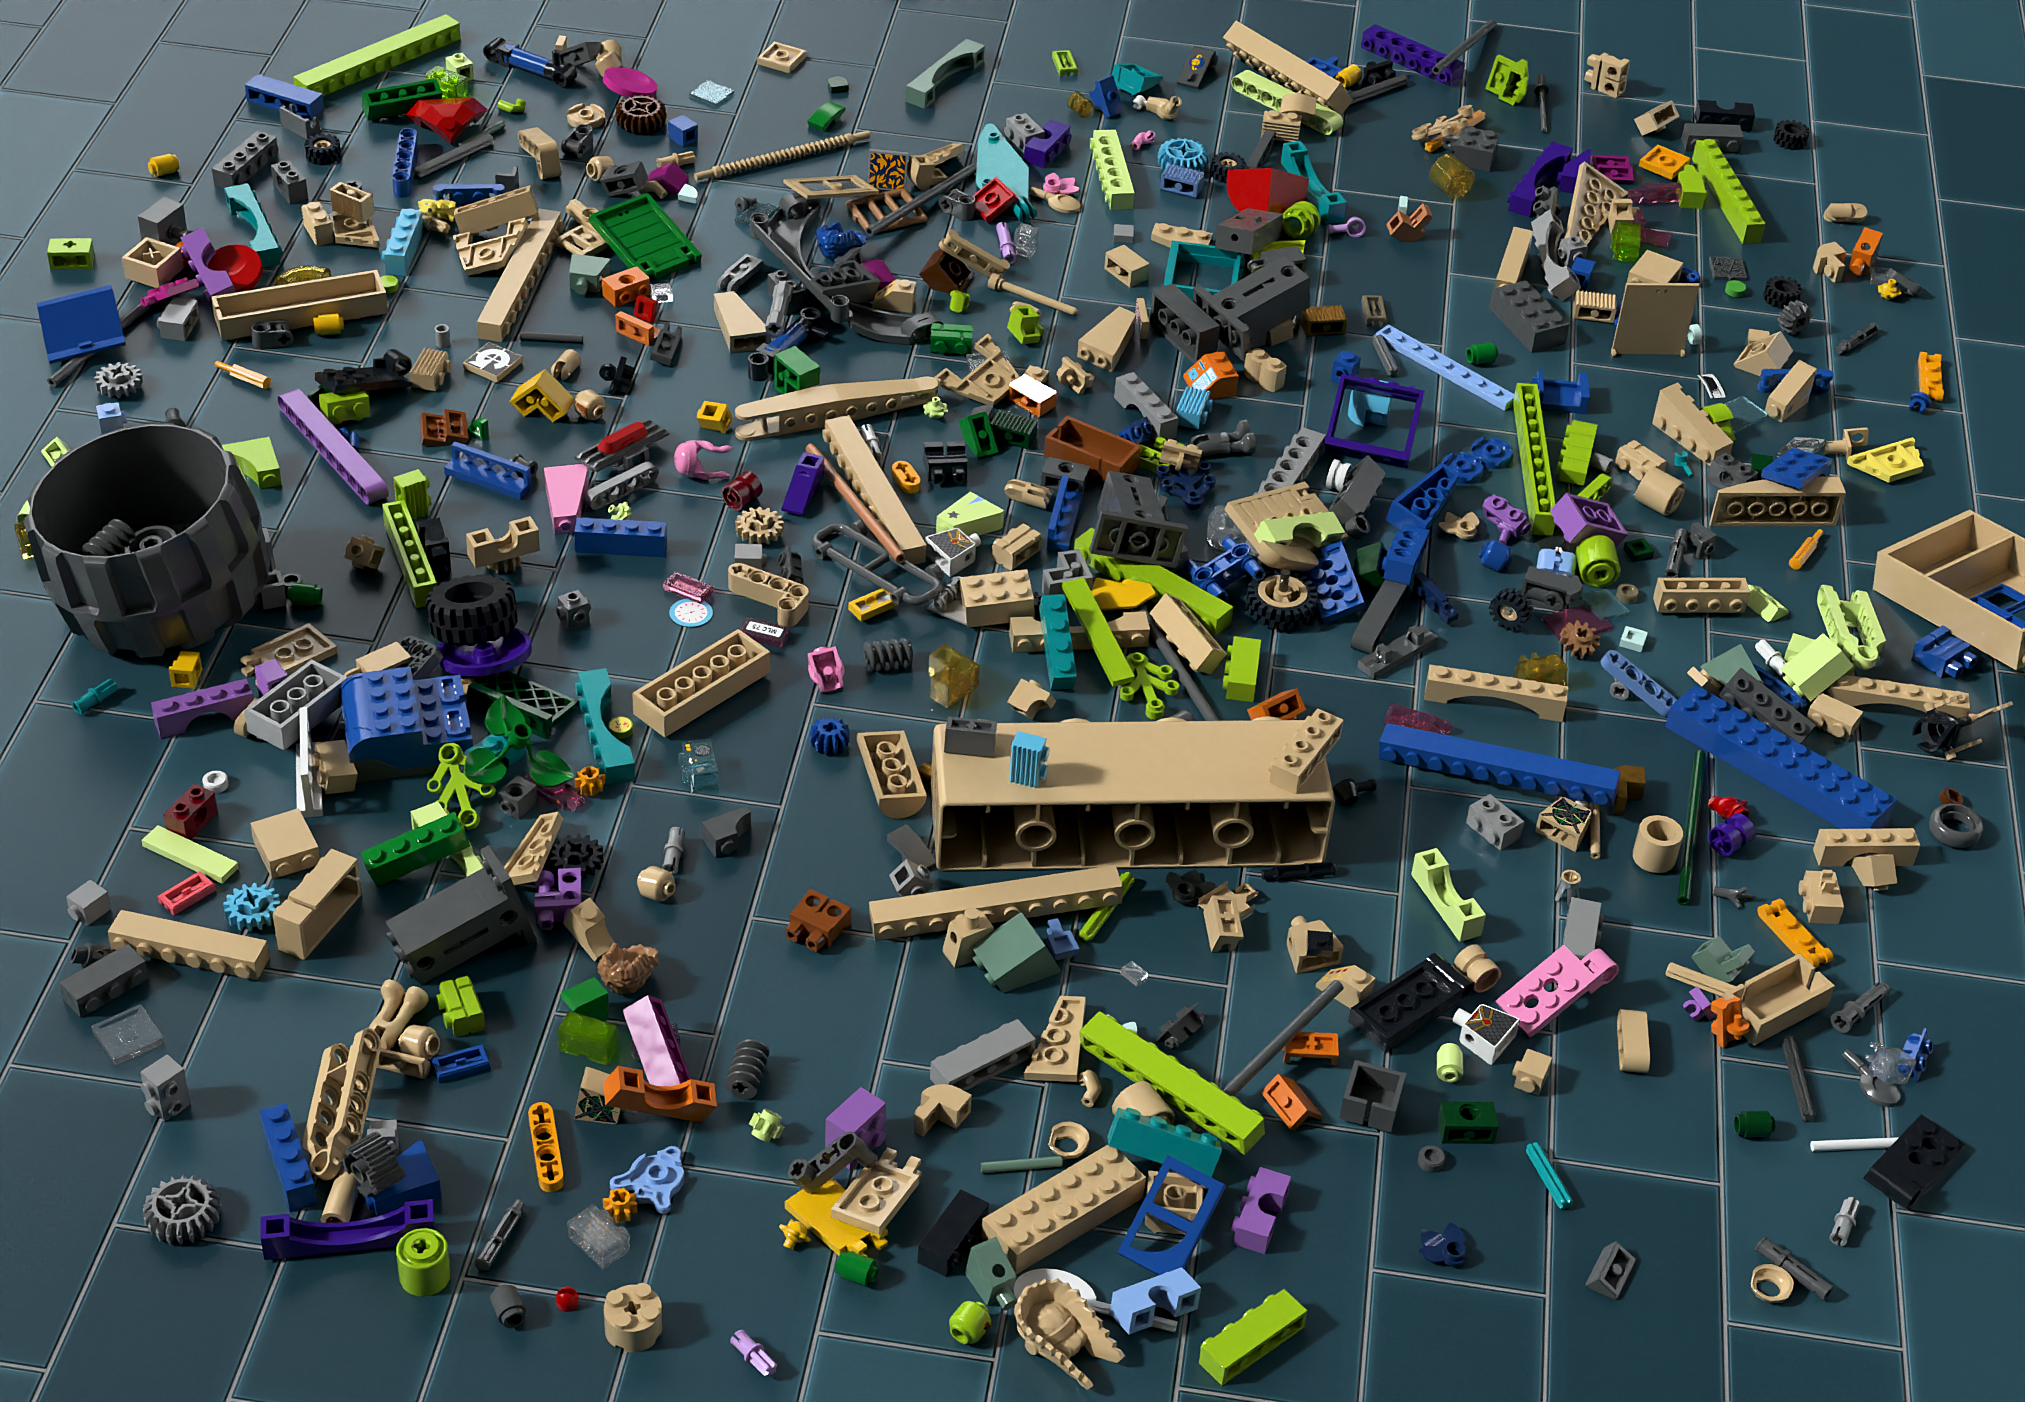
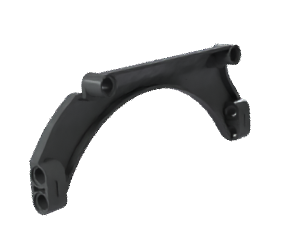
M795 192L784 196L780 200L779 206L769 218L763 213H755L750 216V236L753 239L761 240L831 312V320L834 322L842 323L847 321L853 331L878 341L905 345L931 339L932 323L943 325L932 312L904 315L880 311L850 302L848 297L843 295L828 297L809 284L810 279L814 278V275L809 271L803 260L800 246L805 231L820 212L821 204L818 199H806Z

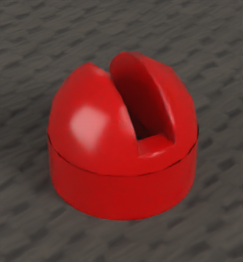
M570 1286L562 1287L556 1294L557 1308L563 1312L575 1310L579 1305L577 1291Z

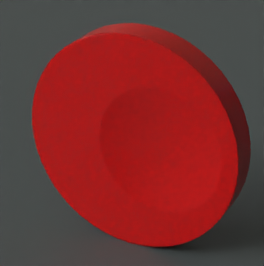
M238 244L227 245L215 250L216 254L209 261L208 269L213 271L226 270L236 292L249 291L258 284L263 274V265L255 250Z

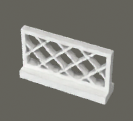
M300 707V743L296 744L297 809L299 808L303 818L323 816L322 785L318 783L317 770L315 767H312L310 757L311 753H314L317 742H312L307 707Z

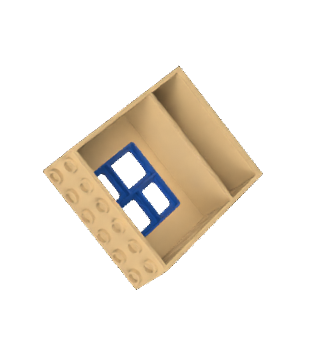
M1968 510L1877 552L1873 590L1939 627L1944 625L1950 629L1949 633L1968 642L2016 671L2025 667V621L2014 616V614L2025 609V538L1972 510ZM2003 593L2018 602L2002 609L1986 599Z

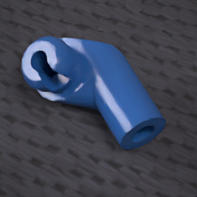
M345 428L339 429V433L359 453L358 435L352 431H347Z

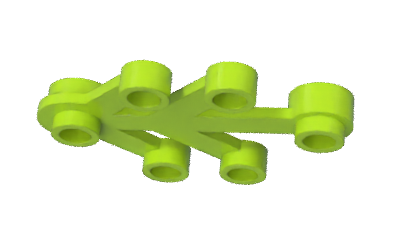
M1131 653L1126 657V660L1132 672L1137 674V677L1129 686L1121 687L1120 698L1124 701H1131L1134 694L1142 686L1148 702L1146 704V716L1153 720L1161 719L1164 716L1165 706L1160 699H1157L1152 686L1165 691L1167 695H1176L1179 690V684L1174 680H1169L1172 678L1173 669L1169 665L1159 667L1150 663L1148 658L1142 653ZM1146 671L1158 675L1160 679L1147 674Z
M455 743L444 744L440 748L438 755L441 763L433 778L428 781L427 789L435 795L443 791L437 801L440 805L444 804V810L447 809L448 811H450L449 802L456 791L462 810L458 815V819L465 829L471 830L479 825L480 816L472 809L466 786L479 791L485 798L493 797L496 789L492 784L481 785L466 778L461 773L459 764L465 766L467 756L463 755L459 745ZM451 753H455L451 759H448ZM450 769L451 778L444 789L442 780ZM435 783L439 784L436 789H432ZM486 787L491 788L488 793H484ZM474 817L473 822L468 824V819Z

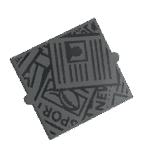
M1727 256L1709 257L1714 279L1746 281L1747 276L1742 258Z

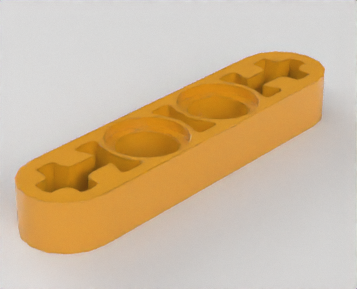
M538 1102L533 1104L528 1112L538 1182L543 1191L556 1192L562 1188L564 1178L552 1107L548 1103ZM539 1114H543L544 1123L539 1124ZM541 1133H548L551 1135V1137L547 1140H540L537 1138V1136ZM544 1154H552L555 1156V1158L550 1161H544L540 1159L541 1156H543ZM547 1171H553L554 1180L549 1181Z

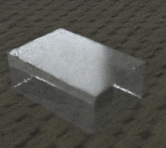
M1133 961L1121 968V975L1136 987L1148 980V973Z

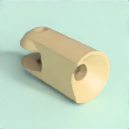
M571 349L565 350L552 365V376L556 379L561 372L562 381L568 379L581 363L579 354Z

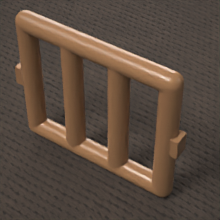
M905 188L882 192L878 195L850 199L846 201V206L853 214L855 223L859 222L865 230L870 224L857 206L866 204L879 221L885 216L874 202L884 200L893 212L899 207L892 198L902 196L906 203L913 200V198ZM919 207L913 211L916 215L915 217L907 218L904 216L880 232L925 223L927 216Z

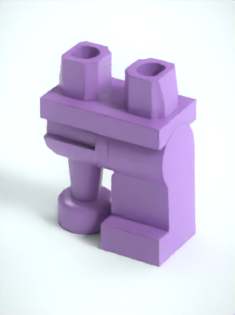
M581 868L558 869L559 892H551L550 890L554 886V874L550 871H541L538 880L534 882L535 887L539 889V893H536L534 896L536 924H539L542 931L551 930L554 928V923L564 922L570 910L582 903ZM569 875L577 878L575 882H564L562 879Z

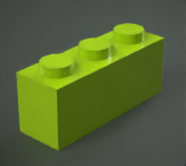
M1234 636L1233 645H1228L1226 658L1231 660H1226L1224 674H1229V676L1224 675L1222 689H1227L1226 699L1246 702L1254 701L1261 640Z

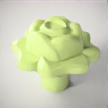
M933 397L932 401H928L927 404L923 405L924 413L930 418L939 419L948 413L947 404L942 403L939 397Z
M624 502L623 504L620 503L617 507L611 505L608 512L612 514L611 519L630 520L631 507L628 506L627 502Z

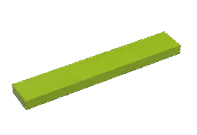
M1084 577L1063 582L1062 589L1112 687L1134 682L1135 675Z

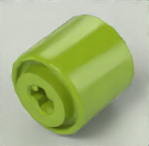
M1592 535L1580 541L1576 547V556L1583 582L1592 587H1605L1615 582L1620 575L1621 569L1614 542L1609 537L1603 535Z
M421 1228L408 1232L400 1239L396 1246L399 1280L403 1289L419 1297L431 1296L443 1290L450 1280L448 1243L444 1236L436 1230Z

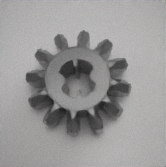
M1796 300L1795 302L1790 301L1788 306H1784V310L1779 312L1780 317H1778L1777 321L1784 332L1791 335L1796 333L1800 335L1803 329L1806 330V326L1811 324L1810 319L1813 315L1808 305Z

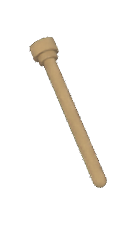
M992 273L989 278L988 288L992 290L1004 289L1071 315L1078 313L1075 307L1008 283L1001 275Z

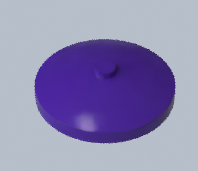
M514 628L505 637L501 636L498 640L488 641L486 644L455 646V644L448 645L442 642L438 646V649L443 654L439 666L449 673L461 676H485L504 672L522 664L532 653L529 635L517 628Z

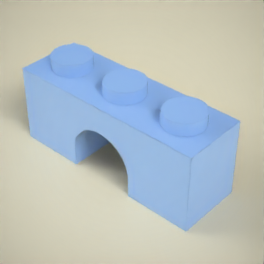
M1181 1267L1113 1292L1109 1314L1128 1334H1132L1152 1326L1155 1307L1168 1310L1174 1317L1197 1310L1201 1287Z

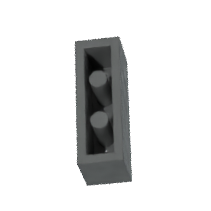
M1685 123L1681 140L1685 151H1694L1696 140L1711 139L1715 140L1721 152L1740 153L1744 136L1740 125Z
M127 944L59 983L63 1000L81 1018L135 986L140 985L148 980L149 977L145 960Z

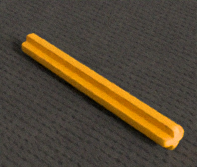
M1481 110L1474 112L1473 118L1467 120L1468 126L1473 127L1484 120L1486 113ZM1452 126V134L1460 135L1462 128L1457 129V126ZM1439 134L1426 142L1425 151L1428 150L1431 153L1443 146L1445 136Z

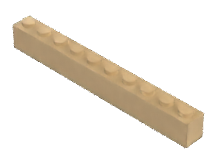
M538 208V213L528 225L477 320L478 339L502 342L506 334H509L510 326L512 323H515L517 313L521 311L524 299L528 298L529 290L533 288L536 276L540 275L541 267L546 263L547 255L551 254L552 246L556 242L559 232L563 231L564 221L561 220V212Z
M850 416L825 420V429L822 430L823 439L830 445L832 455L835 454L839 467L844 469L846 479L851 481L854 493L859 495L860 501L906 555L907 561L914 565L926 562V543Z
M1116 865L871 901L869 902L870 922L874 940L878 941L948 930L949 923L952 920L963 917L965 910L968 908H976L982 911L990 923L1009 921L1020 912L1023 913L1025 918L1111 906L1122 904V883Z

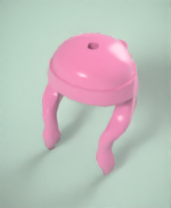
M690 440L677 447L674 463L675 468L681 475L702 480L730 477V474L724 471L706 473L696 454L702 448L716 453H727L733 450L731 446L716 447L708 441Z

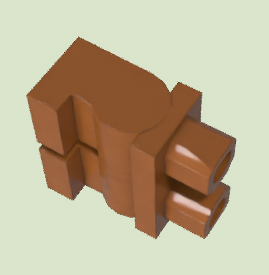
M809 889L795 910L793 909L789 914L790 923L786 928V938L796 942L802 936L806 938L808 949L817 952L823 946L829 949L833 944L832 941L840 935L842 929L847 930L851 925V907L834 899H831L829 902V897ZM814 899L820 901V904H814ZM835 909H839L842 913L840 915L836 914Z

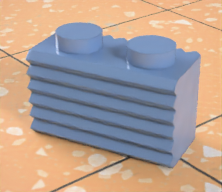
M1169 163L1161 175L1160 190L1197 198L1203 188L1204 172L1197 171L1196 169L1182 168V166L1179 167Z

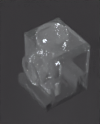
M1022 223L1018 226L1014 233L1015 254L1027 258L1034 254L1038 249L1039 228Z

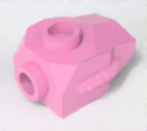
M836 646L831 648L819 647L814 652L808 653L810 678L818 684L821 694L844 688L842 678L845 668L842 659L838 655Z

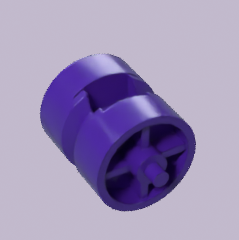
M1736 813L1709 831V842L1718 854L1729 856L1741 846L1754 839L1755 828L1749 818L1743 814Z

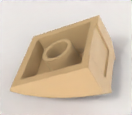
M1148 1171L1147 1193L1158 1171ZM1168 1172L1153 1203L1192 1223L1202 1204L1203 1187L1176 1173ZM1149 1214L1145 1216V1225L1153 1233L1162 1232L1186 1235Z

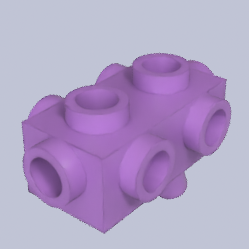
M1493 494L1484 501L1482 506L1484 517L1495 524L1497 529L1502 532L1499 542L1506 545L1510 536L1517 540L1521 535H1525L1530 530L1531 524L1528 523L1526 514L1520 509L1513 508L1506 499Z

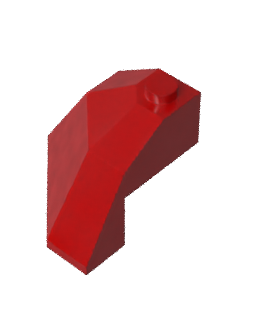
M473 97L418 100L406 116L420 127L424 124L451 145L471 122L476 124L488 109Z

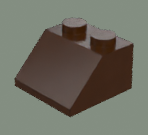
M940 248L931 255L919 275L931 289L950 294L953 290L963 292L974 275V271L969 265Z

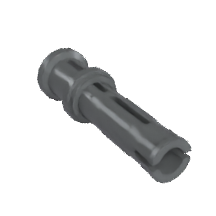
M1878 981L1856 1001H1848L1841 1011H1836L1831 1015L1832 1026L1841 1033H1847L1851 1030L1854 1023H1859L1864 1019L1865 1013L1889 995V986L1883 981L1881 983Z

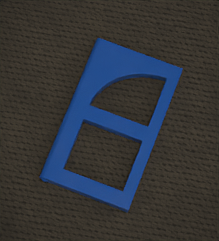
M1167 1155L1117 1254L1158 1276L1181 1267L1185 1269L1226 1185ZM1169 1170L1209 1190L1192 1223L1153 1203ZM1146 1214L1186 1234L1177 1245L1160 1252H1146L1130 1247Z

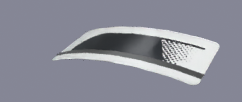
M1713 374L1697 375L1705 385L1710 398L1726 397L1719 381Z

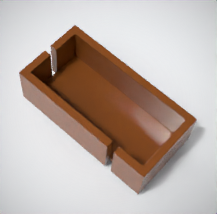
M1066 416L1057 425V428L1055 427L1045 437L1044 458L1053 457L1089 465L1090 477L1095 479L1102 478L1101 481L1103 482L1106 480L1108 470L1132 474L1140 464L1141 445L1070 416Z

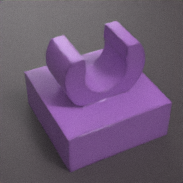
M1698 986L1689 991L1694 1000L1686 1001L1683 1007L1687 1012L1691 1009H1696L1695 1012L1690 1014L1694 1022L1700 1020L1703 1013L1709 1021L1717 1016L1716 1013L1711 1011V1003Z

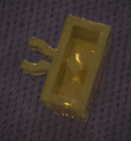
M1535 652L1532 653L1529 660L1525 655L1520 656L1519 662L1516 663L1513 678L1564 686L1568 667L1558 653L1539 657Z

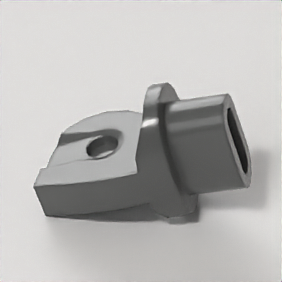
M89 942L85 946H75L70 956V962L72 964H81L83 968H86L89 963L93 964L111 954L110 945L91 944Z

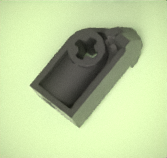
M1529 566L1524 578L1521 595L1524 596L1526 594L1528 596L1526 600H1531V605L1557 611L1579 599L1582 595L1583 587L1579 577L1576 575L1570 578Z

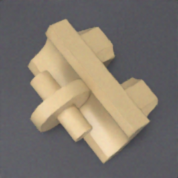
M1069 357L1062 358V366L1056 374L1058 381L1062 384H1068L1078 394H1083L1085 388L1092 386L1094 376L1086 373L1079 363H1074Z
M1169 439L1167 442L1164 441L1159 462L1175 465V470L1180 471L1181 467L1197 471L1202 450H1199L1196 445L1190 444L1186 447L1179 445L1176 440Z

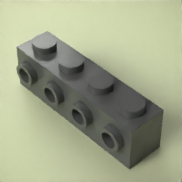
M259 131L253 133L212 168L214 185L226 188L245 183L278 154L277 138Z
M1742 668L1736 672L1719 694L1727 703L1800 744L1816 726Z

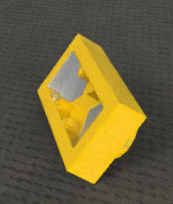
M882 588L848 602V610L861 622L899 606V604L896 605L892 602L890 593Z

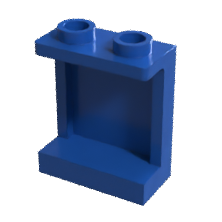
M1538 369L1537 376H1533L1532 384H1538L1541 410L1586 414L1590 399L1588 373L1579 372L1578 382L1543 379V370Z

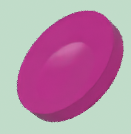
M610 67L605 70L603 76L604 84L619 95L625 97L649 95L650 98H653L656 94V82L640 71L626 67Z

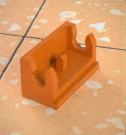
M1299 1032L1283 1048V1062L1289 1063L1290 1057L1331 1059L1330 1065H1336L1337 1058L1339 1057L1338 1034Z

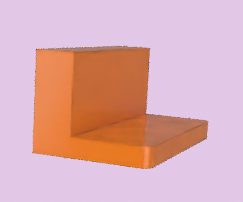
M622 311L615 315L616 332L647 346H650L657 340L660 329L654 327V325Z
M1277 1074L1261 1091V1094L1291 1130L1295 1131L1308 1116L1318 1120L1322 1117V1114L1298 1084L1281 1074Z

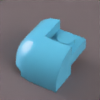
M1352 390L1348 416L1351 421L1363 427L1365 422L1386 426L1393 398Z

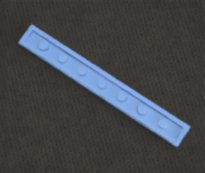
M1387 325L1376 333V335L1381 334L1387 346L1505 411L1513 405V393L1398 329Z

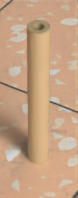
M1590 803V810L1592 812L1590 819V854L1592 859L1600 858L1599 804Z

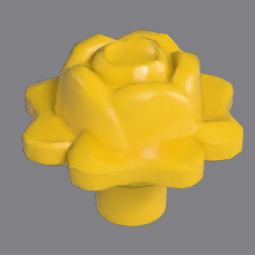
M1889 279L1888 283L1878 285V292L1881 293V297L1890 300L1901 295V289L1895 286L1896 280Z
M791 1219L788 1225L780 1224L779 1226L786 1237L783 1246L791 1250L794 1249L796 1243H801L802 1241L810 1242L811 1240L807 1237V1227L798 1221L794 1222Z

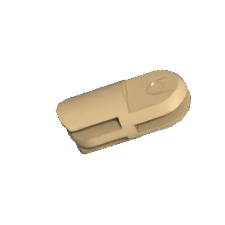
M1831 203L1825 210L1823 217L1828 222L1858 223L1867 217L1868 211L1863 204Z
M1018 479L1009 480L1004 489L1009 498L1041 509H1046L1053 495V490Z

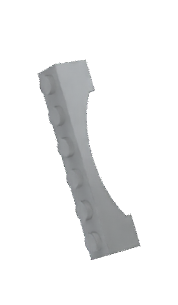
M1549 209L1532 221L1531 225L1533 236L1536 239L1535 245L1539 250L1538 256L1543 263L1541 267L1546 273L1544 278L1549 284L1548 291L1553 297L1557 296L1562 302L1580 290L1581 286L1577 275L1567 265L1561 267L1558 264L1557 247L1564 229L1561 220Z

